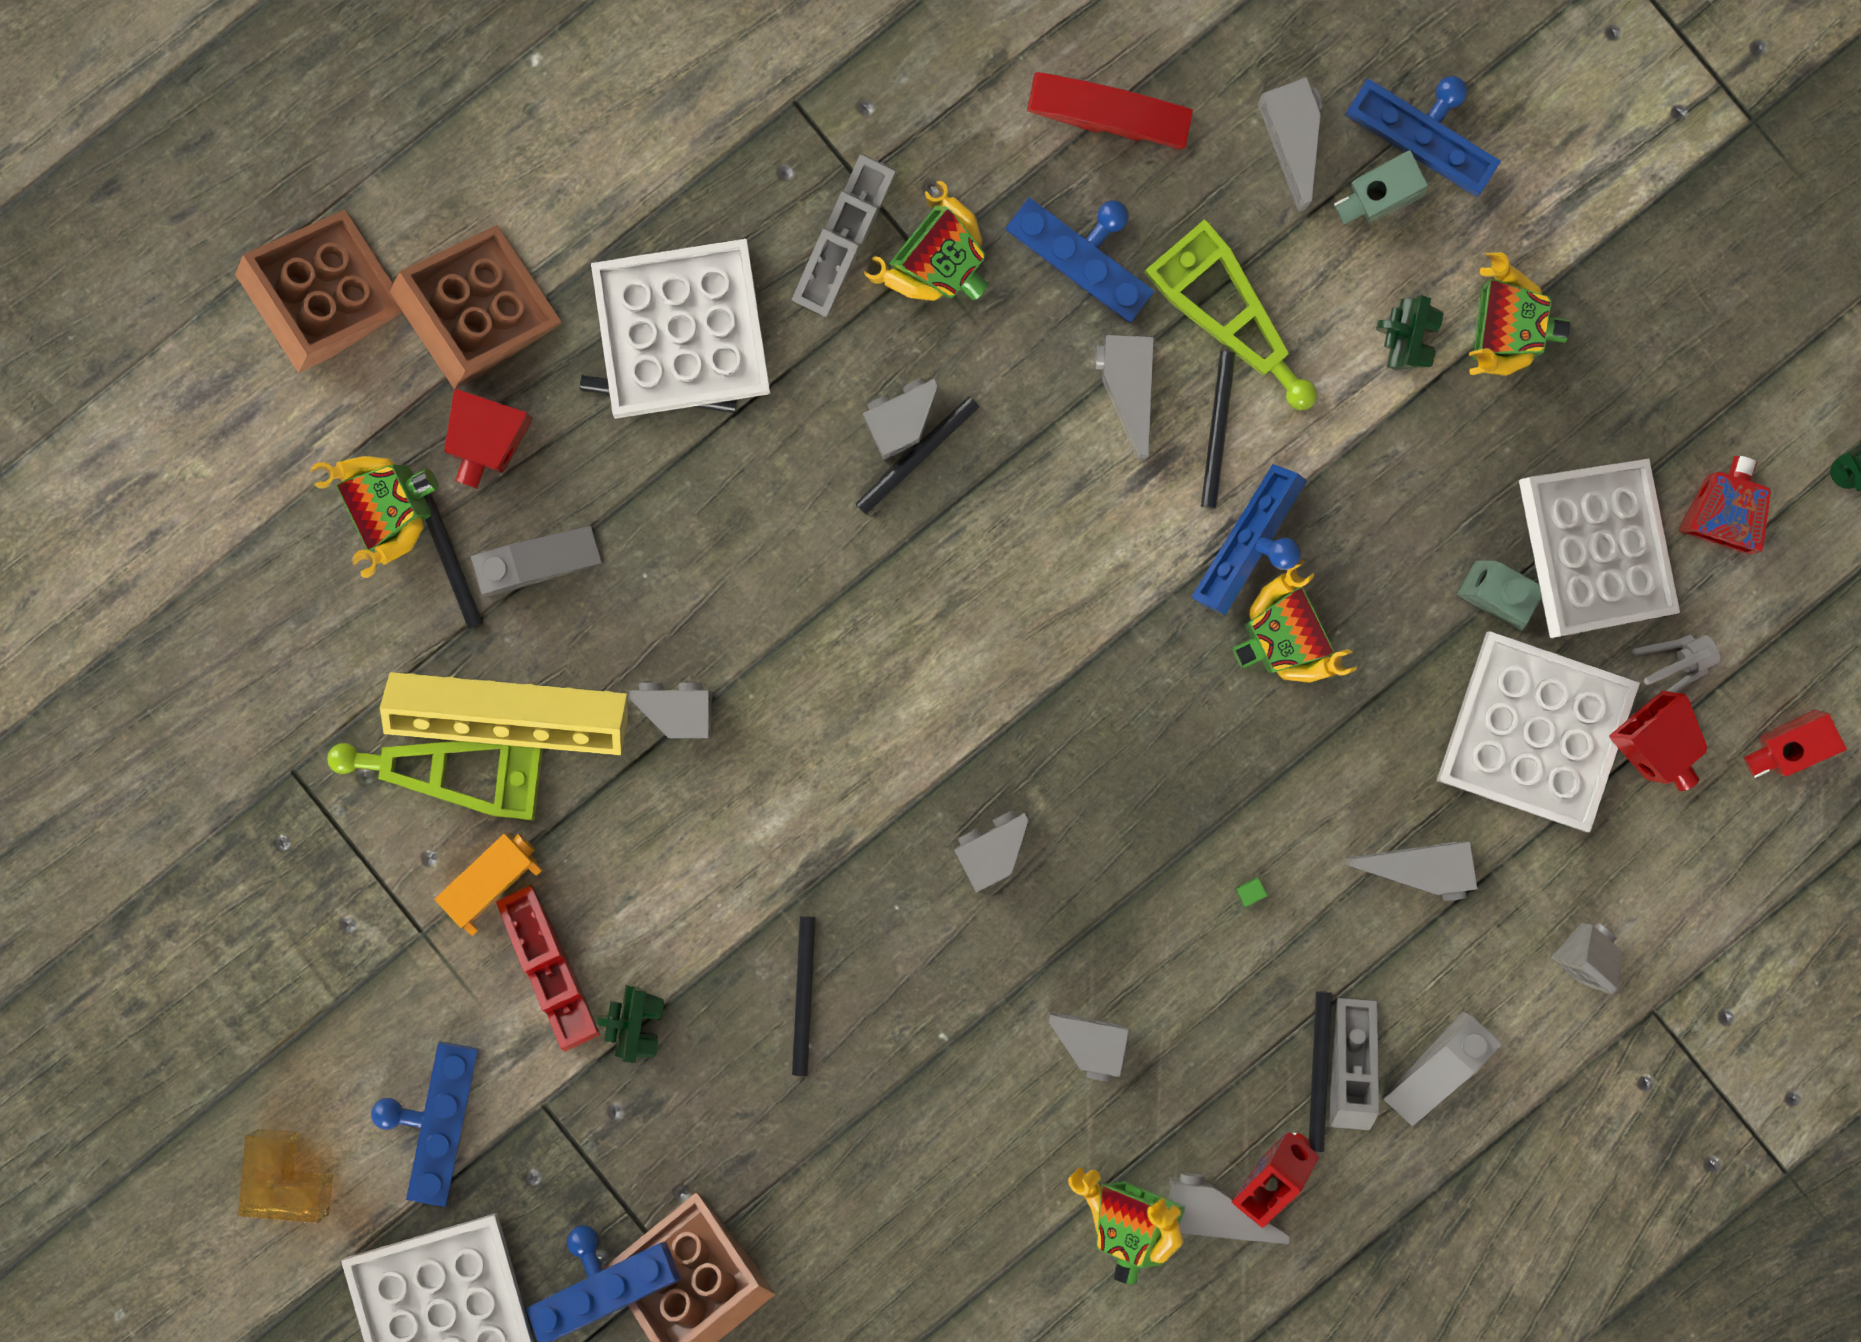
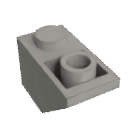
M920 378L902 388L904 394L891 400L888 395H885L867 404L869 410L863 413V418L883 460L920 443L937 394L938 386L934 379L926 383L924 378Z
M639 683V690H629V699L668 738H712V691L702 690V683H679V690H663V683Z
M1011 810L992 820L995 828L981 834L979 828H976L957 838L960 846L954 848V851L976 893L1012 874L1029 821L1025 813L1017 816L1014 810Z

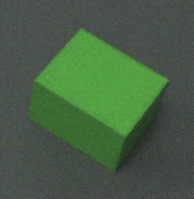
M1255 878L1235 888L1244 907L1267 897L1259 878Z

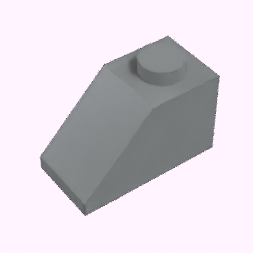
M1048 1011L1047 1020L1078 1067L1081 1070L1087 1071V1078L1109 1082L1110 1075L1120 1077L1129 1032L1125 1025Z

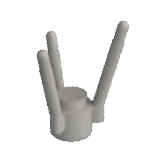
M1689 634L1678 640L1634 648L1632 654L1638 656L1681 648L1682 650L1677 652L1678 662L1644 679V683L1649 685L1683 669L1689 674L1666 690L1679 693L1696 679L1709 674L1708 668L1720 662V655L1715 643L1707 635L1694 639Z

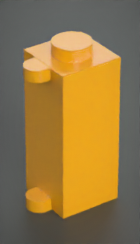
M511 832L504 833L434 900L460 928H464L473 936L479 931L473 921L528 869L536 876L542 871L537 860L531 855L535 851L534 847L520 833L516 836Z

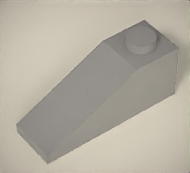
M1307 77L1263 93L1257 103L1298 212L1306 210L1312 201L1321 115L1319 110L1323 107L1317 88L1310 87Z
M1106 335L1103 346H1096L1095 369L1102 370V382L1137 460H1146L1149 456L1154 337Z
M592 526L518 542L471 556L481 594L488 597L603 564Z
M1455 841L1345 858L1347 866L1422 891L1442 895L1443 901L1467 898L1466 891L1477 889L1471 844L1468 841Z
M1582 922L1551 958L1582 985L1611 995L1618 987L1622 951L1613 944L1617 938L1600 923L1594 927L1592 924Z
M1337 998L1330 1081V1127L1370 1130L1379 1114L1377 1001Z
M1462 1012L1384 1095L1383 1099L1413 1126L1475 1074L1502 1043L1473 1016Z
M1183 1172L1180 1178L1170 1177L1168 1199L1186 1206L1179 1224L1181 1233L1289 1244L1290 1236L1285 1229L1272 1221L1261 1228L1231 1203L1234 1198L1232 1195L1210 1181H1204V1175Z

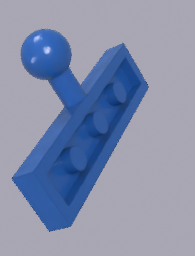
M1457 76L1445 77L1438 83L1436 87L1437 101L1428 115L1367 78L1345 113V116L1403 152L1410 150L1416 160L1475 197L1482 193L1501 162L1441 124L1450 108L1458 107L1467 97V86Z
M1028 197L1005 228L1008 233L1130 324L1154 293V290L1099 250V247L1111 232L1120 231L1128 222V210L1119 201H1107L1099 208L1097 214L1098 224L1087 239H1084L1030 197Z
M1272 464L1191 598L1207 608L1226 615L1262 554L1269 556L1272 565L1281 570H1289L1298 564L1301 558V550L1294 540L1281 538L1273 541L1271 539L1276 534L1279 526L1306 484L1307 480L1299 473Z
M442 1041L438 1042L424 1112L403 1109L401 1104L393 1098L380 1099L371 1110V1119L380 1129L390 1130L399 1124L421 1128L406 1200L442 1207L447 1205L479 1048Z
M586 1225L575 1227L568 1235L567 1246L574 1256L581 1258L588 1278L526 1308L538 1342H554L681 1280L667 1242H660L602 1270L595 1252L599 1245L598 1234L593 1228Z

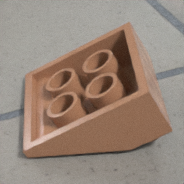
M345 209L243 254L235 273L298 373L332 358L403 313L389 292L393 283Z
M498 225L400 271L389 291L453 389L489 372L562 323Z
M698 1192L604 1267V1269H607L660 1242H667L681 1280L628 1305L651 1342H718L776 1295L752 1259Z

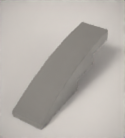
M865 154L859 155L844 191H841L826 227L821 231L791 299L792 301L828 317L898 170Z

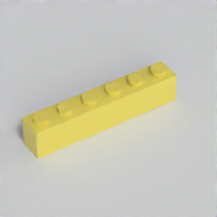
M390 672L380 705L384 734L621 755L628 722L627 693L427 676L413 673Z

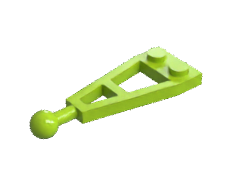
M1206 219L1144 271L1146 276L1173 306L1230 351L1236 353L1249 366L1262 376L1271 371L1287 389L1286 400L1293 409L1303 411L1315 404L1317 400L1316 387L1308 380L1298 379L1284 363L1283 359L1289 355V352L1233 252ZM1219 259L1247 307L1224 327L1180 293ZM1252 318L1273 352L1265 360L1234 336Z
M450 741L382 747L381 755L359 753L354 746L348 743H339L330 749L327 762L331 770L338 774H349L356 768L379 771L378 779L491 816L535 820L543 748ZM500 749L494 803L444 787L448 753ZM432 755L429 782L395 772L397 757Z

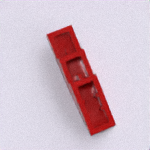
M1043 72L1034 73L1027 107L1028 112L1091 132L1106 131L1134 141L1146 139L1177 150L1186 148L1193 109L1157 98Z
M530 885L496 901L523 972L529 976L540 1007L548 1016L560 1049L566 1052L600 1036L601 1034L576 975L534 887Z

